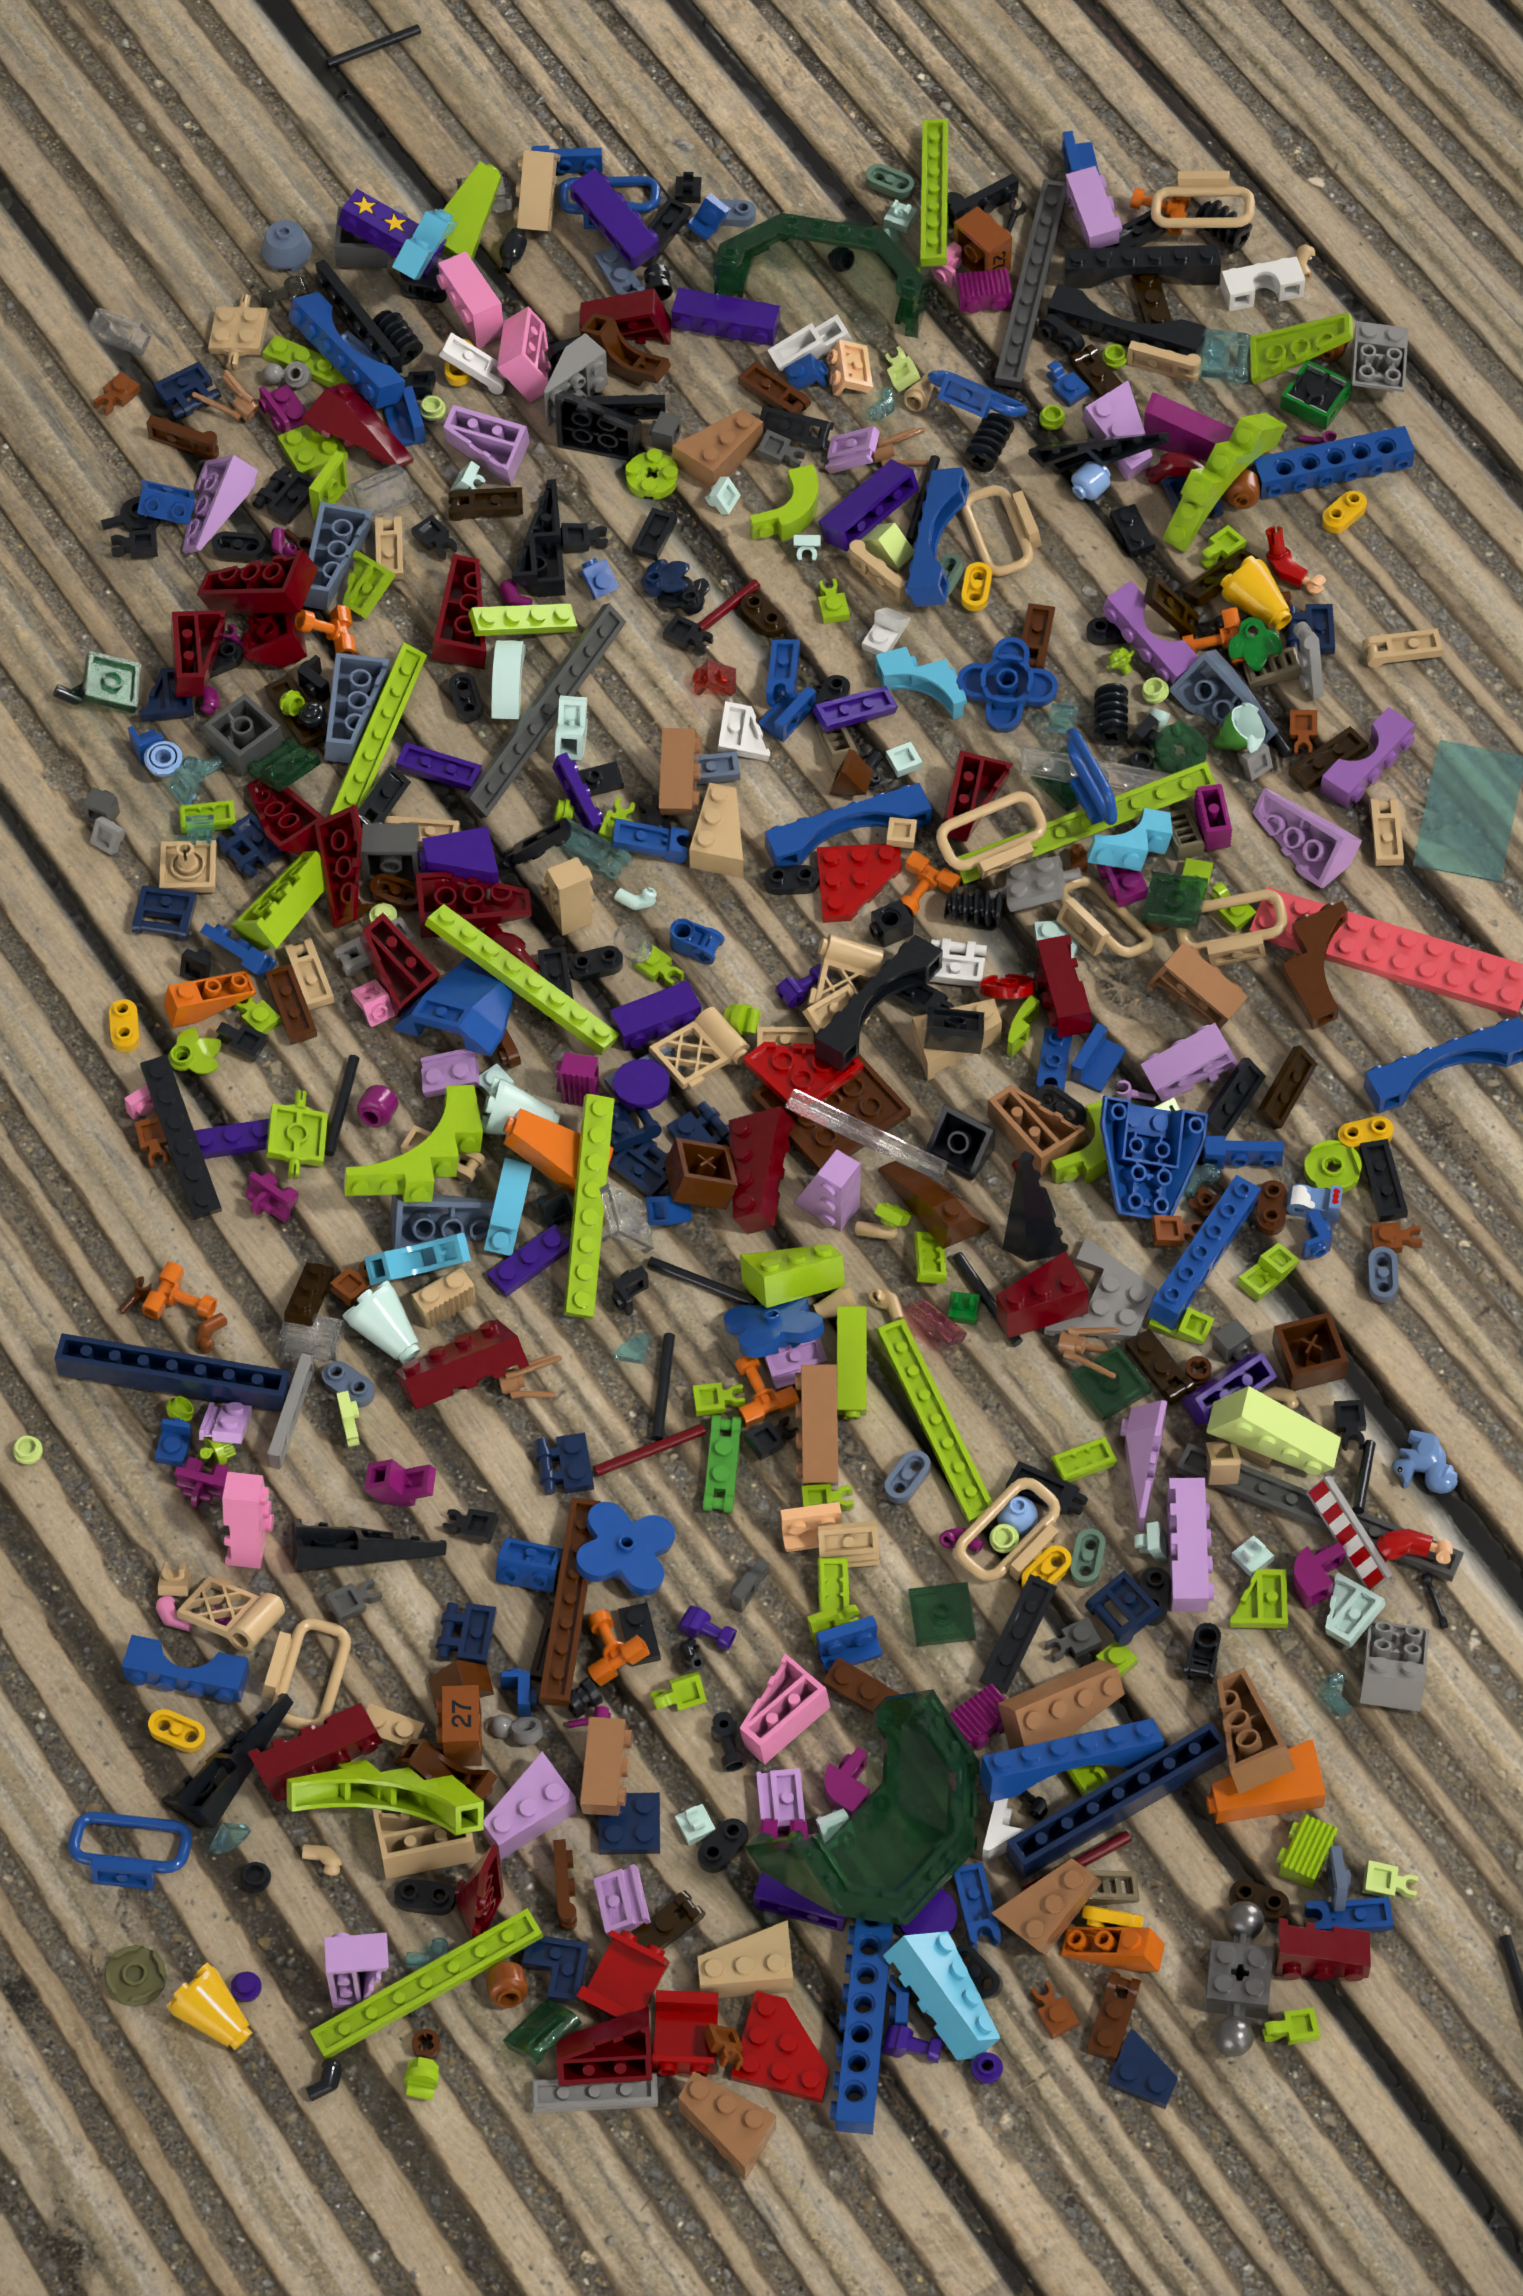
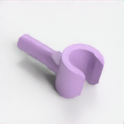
M1121 1080L1117 1083L1118 1089L1125 1091H1116L1117 1098L1128 1100L1138 1098L1155 1102L1156 1095L1132 1090L1131 1084L1126 1080Z

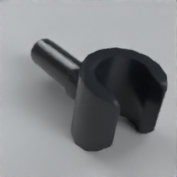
M1015 199L1009 202L1011 214L1006 229L1010 233L1017 217L1023 215L1027 210L1024 201H1022L1021 207L1018 210L1014 209L1017 203Z
M1026 1790L1021 1795L1031 1804L1027 1812L1034 1819L1041 1821L1048 1812L1046 1800L1040 1796L1035 1797Z

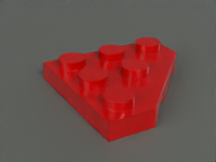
M886 843L817 847L823 923L851 921L858 914V910L866 903H870L883 890V886L892 877L895 878L902 872L900 847H892L891 845H886Z
M763 1042L743 1057V1064L799 1118L860 1073L864 1065L856 1057L842 1072L815 1056V1044L793 1043V1046L776 1045V1042Z
M755 1991L741 2040L743 2046L741 2055L744 2062L739 2071L733 2067L731 2081L822 2103L830 2076L828 2066L786 1998Z

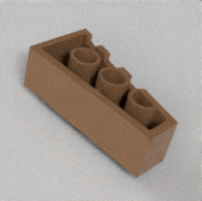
M837 1364L801 1365V1372H795V1389L801 1390V1402H796V1420L802 1419V1431H796V1449H802V1461H797V1478H803V1486L830 1483L831 1485H838Z
M1099 1659L998 1703L1009 1749L1069 1737L1125 1694L1118 1666Z
M1245 1668L1217 1679L1220 1706L1223 1713V1726L1227 1741L1226 1747L1230 1761L1229 1767L1238 1793L1242 1794L1295 1770L1287 1746Z

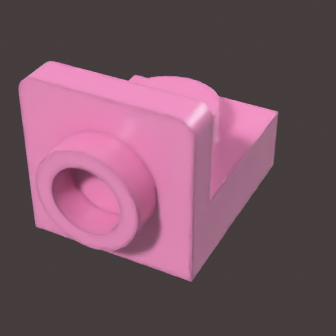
M955 242L947 247V265L933 266V277L950 289L955 286L956 270L962 262V247Z
M376 979L351 990L354 1001L364 1011L367 1022L371 1027L395 1016L388 993Z
M147 1085L124 1098L127 1113L133 1120L139 1116L147 1115L154 1108Z

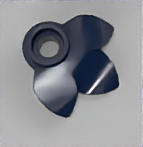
M666 559L655 561L647 568V574L641 579L642 588L647 594L653 596L660 595L665 591L674 593L686 589L688 584L681 578L689 571L690 565L683 561L668 563Z

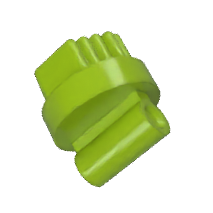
M731 1004L725 1008L723 1017L740 1035L756 1034L761 1010L753 1008L749 1004Z
M205 1437V1447L200 1450L196 1458L201 1460L203 1464L210 1458L214 1465H225L227 1460L234 1458L236 1452H234L233 1443L212 1441V1437Z
M418 2057L408 2061L403 2080L406 2086L405 2096L433 2100L434 2091L439 2084V2066L434 2060Z

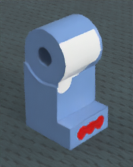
M1304 1184L1292 1185L1288 1191L1286 1210L1293 1216L1306 1219L1308 1212L1318 1209L1322 1218H1327L1329 1222L1338 1223L1343 1187L1331 1185V1189H1323Z

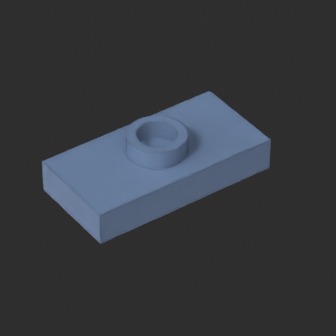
M1331 1846L1329 1848L1326 1869L1332 1908L1334 1911H1345L1348 1888H1350L1351 1883L1350 1869H1345L1342 1847Z

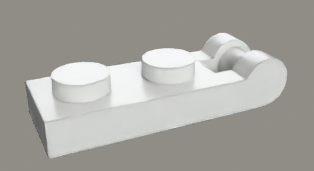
M449 334L438 356L487 385L489 391L493 394H501L505 388L504 382L508 381V379L500 375L497 369L498 361L455 334Z

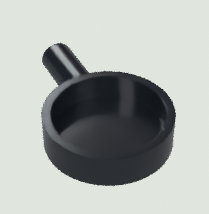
M140 496L127 500L122 505L120 515L101 520L103 530L123 526L129 532L156 529L161 519L138 514L137 508Z

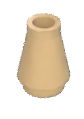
M927 375L922 376L904 394V403L911 411L919 412L928 406L935 385L930 383Z
M840 1287L820 1302L814 1304L813 1307L817 1314L826 1319L837 1316V1306H857L850 1287L844 1289Z

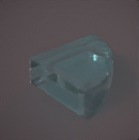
M636 1335L635 1338L621 1344L616 1352V1360L645 1364L650 1335Z
M222 1823L210 1845V1849L214 1854L228 1852L239 1846L248 1837L251 1830L245 1824Z

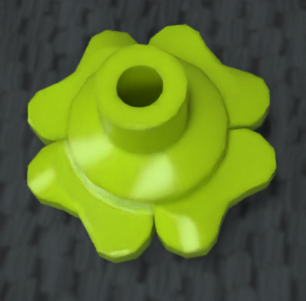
M1124 647L1116 648L1108 655L1109 663L1106 665V669H1120L1123 676L1133 671L1129 663L1135 651H1128Z

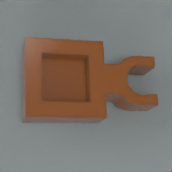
M120 372L103 387L105 395L97 397L94 400V406L98 409L101 405L105 404L106 406L103 408L104 414L108 416L114 410V406L117 403L124 407L141 392L140 384Z
M1290 710V739H1298L1294 745V757H1298V749L1300 747H1306L1308 755L1312 753V743L1309 739H1317L1318 710Z
M158 1116L134 1122L142 1152L150 1150L148 1160L151 1169L155 1168L154 1158L157 1156L163 1157L165 1165L169 1164L168 1156L165 1150L162 1149V1146L168 1144Z
M1154 1215L1151 1219L1154 1246L1182 1247L1185 1239L1189 1242L1193 1240L1196 1233L1192 1230H1199L1202 1222L1190 1221L1186 1224L1182 1223L1181 1216Z
M1400 1222L1371 1223L1372 1250L1383 1246L1392 1249L1395 1253H1402L1403 1245H1407L1410 1248H1421L1422 1239H1413L1411 1237L1412 1235H1420L1421 1226H1411L1406 1230H1401Z
M365 1260L360 1263L359 1269L356 1272L348 1267L329 1284V1290L348 1306H352L361 1294L370 1289L368 1273L365 1270L367 1269Z
M1048 1980L1044 1985L1048 1994L1040 1995L1034 1987L1031 1989V1995L1038 2004L1043 2006L1037 2009V2015L1053 2040L1078 2027L1080 2021L1065 1996L1055 1999L1053 1986Z
M708 2023L703 2034L710 2052L720 2056L718 2061L721 2067L725 2068L729 2061L733 2064L734 2069L739 2071L744 2060L741 2055L743 2046L736 2029Z

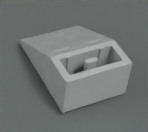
M1356 322L1353 340H1351L1350 354L1351 382L1353 386L1398 392L1405 391L1409 328Z
M586 333L565 347L544 390L547 426L556 422L555 395L565 390L586 399V396L599 393L608 385L606 351Z
M1372 1621L1368 1626L1360 1703L1420 1712L1425 1685L1429 1629L1418 1626L1390 1624L1386 1621Z

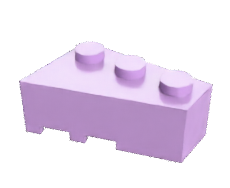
M452 405L443 426L447 443L511 486L530 443L527 426Z
M1216 1023L1199 1028L1195 1034L1186 1039L1174 1042L1169 1049L1151 1055L1141 1066L1160 1100L1163 1102L1194 1090L1193 1084L1208 1079L1210 1083L1219 1079L1217 1075L1229 1070L1234 1071L1238 1062Z
M543 1751L484 1819V1838L490 1846L495 1845L499 1847L500 1860L577 1813L576 1797Z
M336 1933L331 1937H325L326 1976L333 2008L355 2006L370 1997L374 1991V1983H379L381 1980V1972L387 1971L389 1968L387 1933L362 1935Z

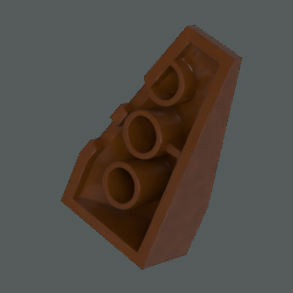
M900 1158L879 1167L878 1172L942 1249L989 1230L990 1225L973 1205L905 1159Z

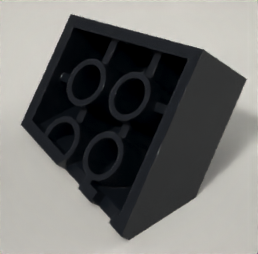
M565 390L555 395L558 448L631 461L637 455L642 440L641 421Z

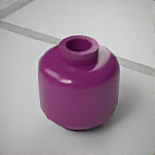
M372 1085L365 1090L358 1102V1115L366 1125L372 1127L385 1126L390 1122L397 1110L398 1098L388 1087Z

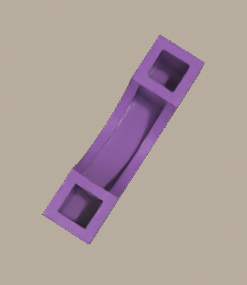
M1130 581L1107 597L1102 610L1107 620L1114 623L1120 629L1123 638L1128 643L1134 645L1142 660L1149 663L1155 669L1158 678L1165 681L1171 687L1199 657L1184 640L1165 641L1157 638L1148 630L1143 617L1147 605L1144 602L1145 595Z
M1388 707L1372 724L1370 741L1373 743L1375 751L1369 757L1358 761L1338 759L1322 776L1320 792L1345 809L1353 802L1357 803L1364 795L1365 789L1370 784L1374 785L1379 780L1382 771L1386 767L1390 768L1393 766L1398 758V754L1403 749L1408 750L1413 744L1415 724Z

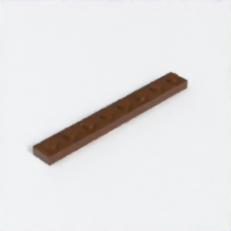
M574 1497L571 1499L539 1695L540 1704L569 1707L589 1580L584 1579L577 1572L575 1560L580 1547L594 1540L587 1529L586 1521L590 1509L601 1501Z

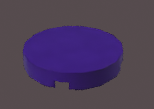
M647 1059L629 1061L623 1064L615 1073L613 1079L614 1095L621 1104L630 1109L636 1110V1107L643 1108V1110L652 1109L660 1105L667 1098L670 1087L669 1075L664 1067L655 1061Z
M930 1884L918 1885L906 1891L899 1899L896 1909L897 1926L903 1936L947 1931L951 1935L958 1918L956 1903L951 1895L941 1887Z

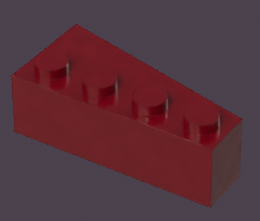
M301 549L294 551L292 556L285 557L283 554L273 556L272 561L264 563L256 560L249 562L243 568H238L236 565L207 572L197 595L210 611L226 610V614L301 612L318 568L306 552Z
M457 554L452 556L433 640L431 659L484 670L487 653L485 636H475L468 614L472 607H483L480 560L477 558Z
M781 1106L729 1120L730 1152L738 1183L732 1197L733 1219L747 1234L773 1228L780 1199L778 1189L780 1180L784 1179L785 1173L783 1168L785 1154L789 1153L790 1142L788 1138L790 1131H793L795 1122Z
M496 1319L482 1323L479 1329L471 1333L458 1335L453 1342L445 1346L431 1349L427 1355L418 1360L413 1359L405 1362L402 1368L396 1370L395 1373L406 1400L417 1410L452 1396L453 1389H471L478 1386L479 1379L487 1376H494L497 1379L506 1375L505 1369L515 1365L522 1369L529 1366L518 1336Z
M359 1703L325 1718L323 1726H306L300 1729L297 1737L285 1741L281 1737L271 1742L272 1748L261 1753L256 1748L249 1751L248 1754L264 1784L276 1802L287 1800V1779L338 1770V1764L348 1763L360 1755L372 1753L383 1741L362 1703Z

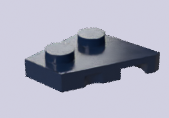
M1131 2029L1110 2075L1108 2086L1166 2110L1176 2087L1178 2077L1141 2036Z

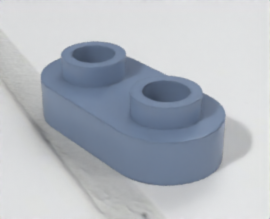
M718 199L730 208L721 226L747 227L755 222L756 208L753 203L745 200Z
M1376 1247L1370 1252L1367 1263L1369 1294L1374 1300L1386 1303L1392 1301L1398 1292L1397 1255L1388 1247ZM1378 1263H1385L1387 1266L1380 1267ZM1379 1288H1385L1388 1291L1382 1292L1379 1291Z
M333 1361L324 1367L322 1371L323 1384L335 1395L348 1391L350 1401L356 1400L358 1408L366 1407L374 1400L375 1391L371 1380L346 1363ZM334 1372H341L339 1376L332 1375ZM357 1387L364 1388V1390L360 1392L355 1391Z
M912 1450L901 1458L885 1481L884 1491L888 1500L893 1503L902 1504L908 1502L930 1473V1459L927 1454L919 1450ZM913 1466H917L920 1468V1470L913 1471L910 1468ZM896 1488H902L904 1492L897 1493L894 1490Z

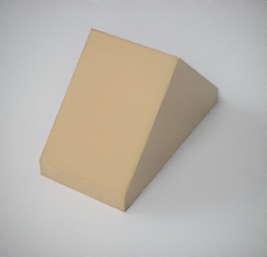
M1229 1441L1206 1442L1208 1485L1238 1484L1241 1459L1236 1444Z

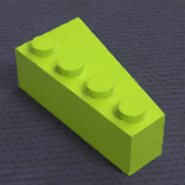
M317 851L303 852L231 924V927L239 937L259 950L278 948L319 896L327 891L319 853Z

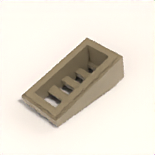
M1297 646L1283 649L1279 655L1268 654L1267 661L1259 671L1260 676L1256 677L1254 670L1244 662L1242 667L1249 687L1299 679V676L1302 675V667L1297 657ZM1276 665H1280L1281 669L1277 670ZM1265 667H1269L1270 673H1266Z
M820 723L816 724V730L832 771L837 772L849 749L854 750L858 754L856 746L846 727L824 732ZM839 731L838 733L827 735L828 733Z
M1188 808L1170 811L1171 820L1184 818L1171 822L1173 835L1170 843L1177 861L1204 855L1205 845ZM1186 824V827L1174 829V827ZM1189 832V834H1186V835H1182V836H1178V835H1177V834ZM1192 839L1191 842L1181 843V841Z
M1089 1870L1102 1881L1100 1884L1101 1893H1098L1096 1889L1085 1905L1138 1903L1140 1901L1136 1871ZM1112 1881L1114 1893H1110L1109 1882ZM1121 1881L1126 1882L1127 1894L1122 1893Z

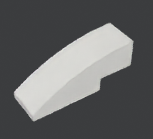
M837 314L817 327H814L813 323L807 325L768 349V352L779 371H783L786 366L810 353L818 361L826 358L829 350L833 349L839 339L853 343L854 341Z

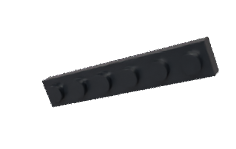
M325 259L315 263L317 271L315 280L318 287L326 290L330 302L333 305L337 304L344 320H349L352 323L356 335L363 337L368 350L377 355L379 362L392 366L398 374L402 373L400 354Z
M167 1054L141 1062V1071L194 1220L221 1212L222 1208Z

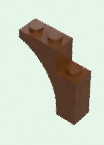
M1343 900L1336 904L1334 902L1328 903L1319 912L1312 915L1305 914L1295 920V923L1292 924V936L1299 946L1302 955L1294 954L1288 957L1285 963L1282 964V975L1313 1030L1338 1018L1339 1008L1326 981L1324 960L1333 936L1347 921L1348 909Z

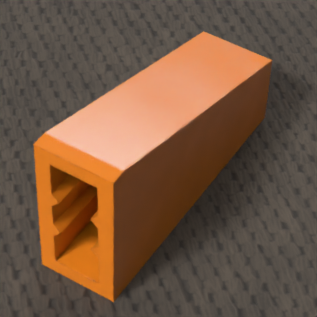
M520 1108L513 1117L509 1116L506 1120L503 1132L507 1134L503 1144L574 1197L580 1133ZM610 1146V1152H609V1162H610V1159H611V1156H612V1153H613V1149H614V1148L611 1147V1146Z
M1307 1740L1288 1749L1295 1770L1242 1794L1238 1793L1232 1775L1212 1783L1210 1795L1206 1796L1208 1813H1214L1216 1824L1324 1807L1326 1793L1313 1740Z

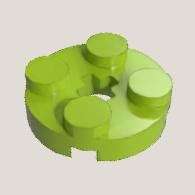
M652 448L648 452L635 456L627 463L626 483L628 489L635 496L643 499L644 496L653 497V500H659L669 496L676 489L678 480L677 464L671 457L663 454L661 450ZM656 473L657 478L652 476L647 478V474Z
M1325 1140L1315 1144L1304 1162V1175L1307 1182L1314 1188L1331 1189V1185L1343 1187L1342 1194L1354 1189L1358 1185L1362 1169L1361 1158L1357 1151L1351 1146L1349 1149L1341 1145L1342 1142L1337 1140ZM1329 1163H1333L1335 1167H1340L1336 1172L1327 1170Z

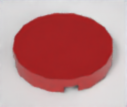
M1022 974L1005 975V978L998 979V975L984 977L980 981V994L990 998L1016 999L1035 993V981L1033 978Z

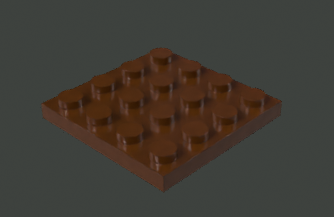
M860 1054L857 1058L864 1064L863 1070L801 1118L765 1084L751 1093V1099L762 1111L781 1106L795 1121L793 1131H790L788 1140L817 1172H819L836 1150L850 1157L911 1116V1109Z

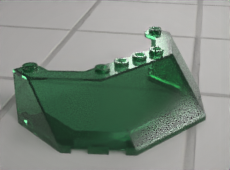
M787 211L719 244L714 261V294L724 296L738 294L739 298H743L754 257L769 250L770 245L780 240L785 242L792 238L879 253L898 276L895 290L900 297L895 316V324L900 325L903 322L906 325L905 336L918 338L934 275L927 267H921L920 258L894 227L799 211Z
M934 1689L887 1696L875 1708L873 1714L874 1723L884 1738L882 1783L826 1843L823 1842L818 1833L809 1834L806 1839H803L801 1830L792 1831L788 1837L774 1839L768 1833H759L750 1839L744 1847L761 1872L835 1915L903 1926L908 1925L977 1849V1836H973L974 1818L978 1817L979 1794L975 1793L976 1775H980V1762Z

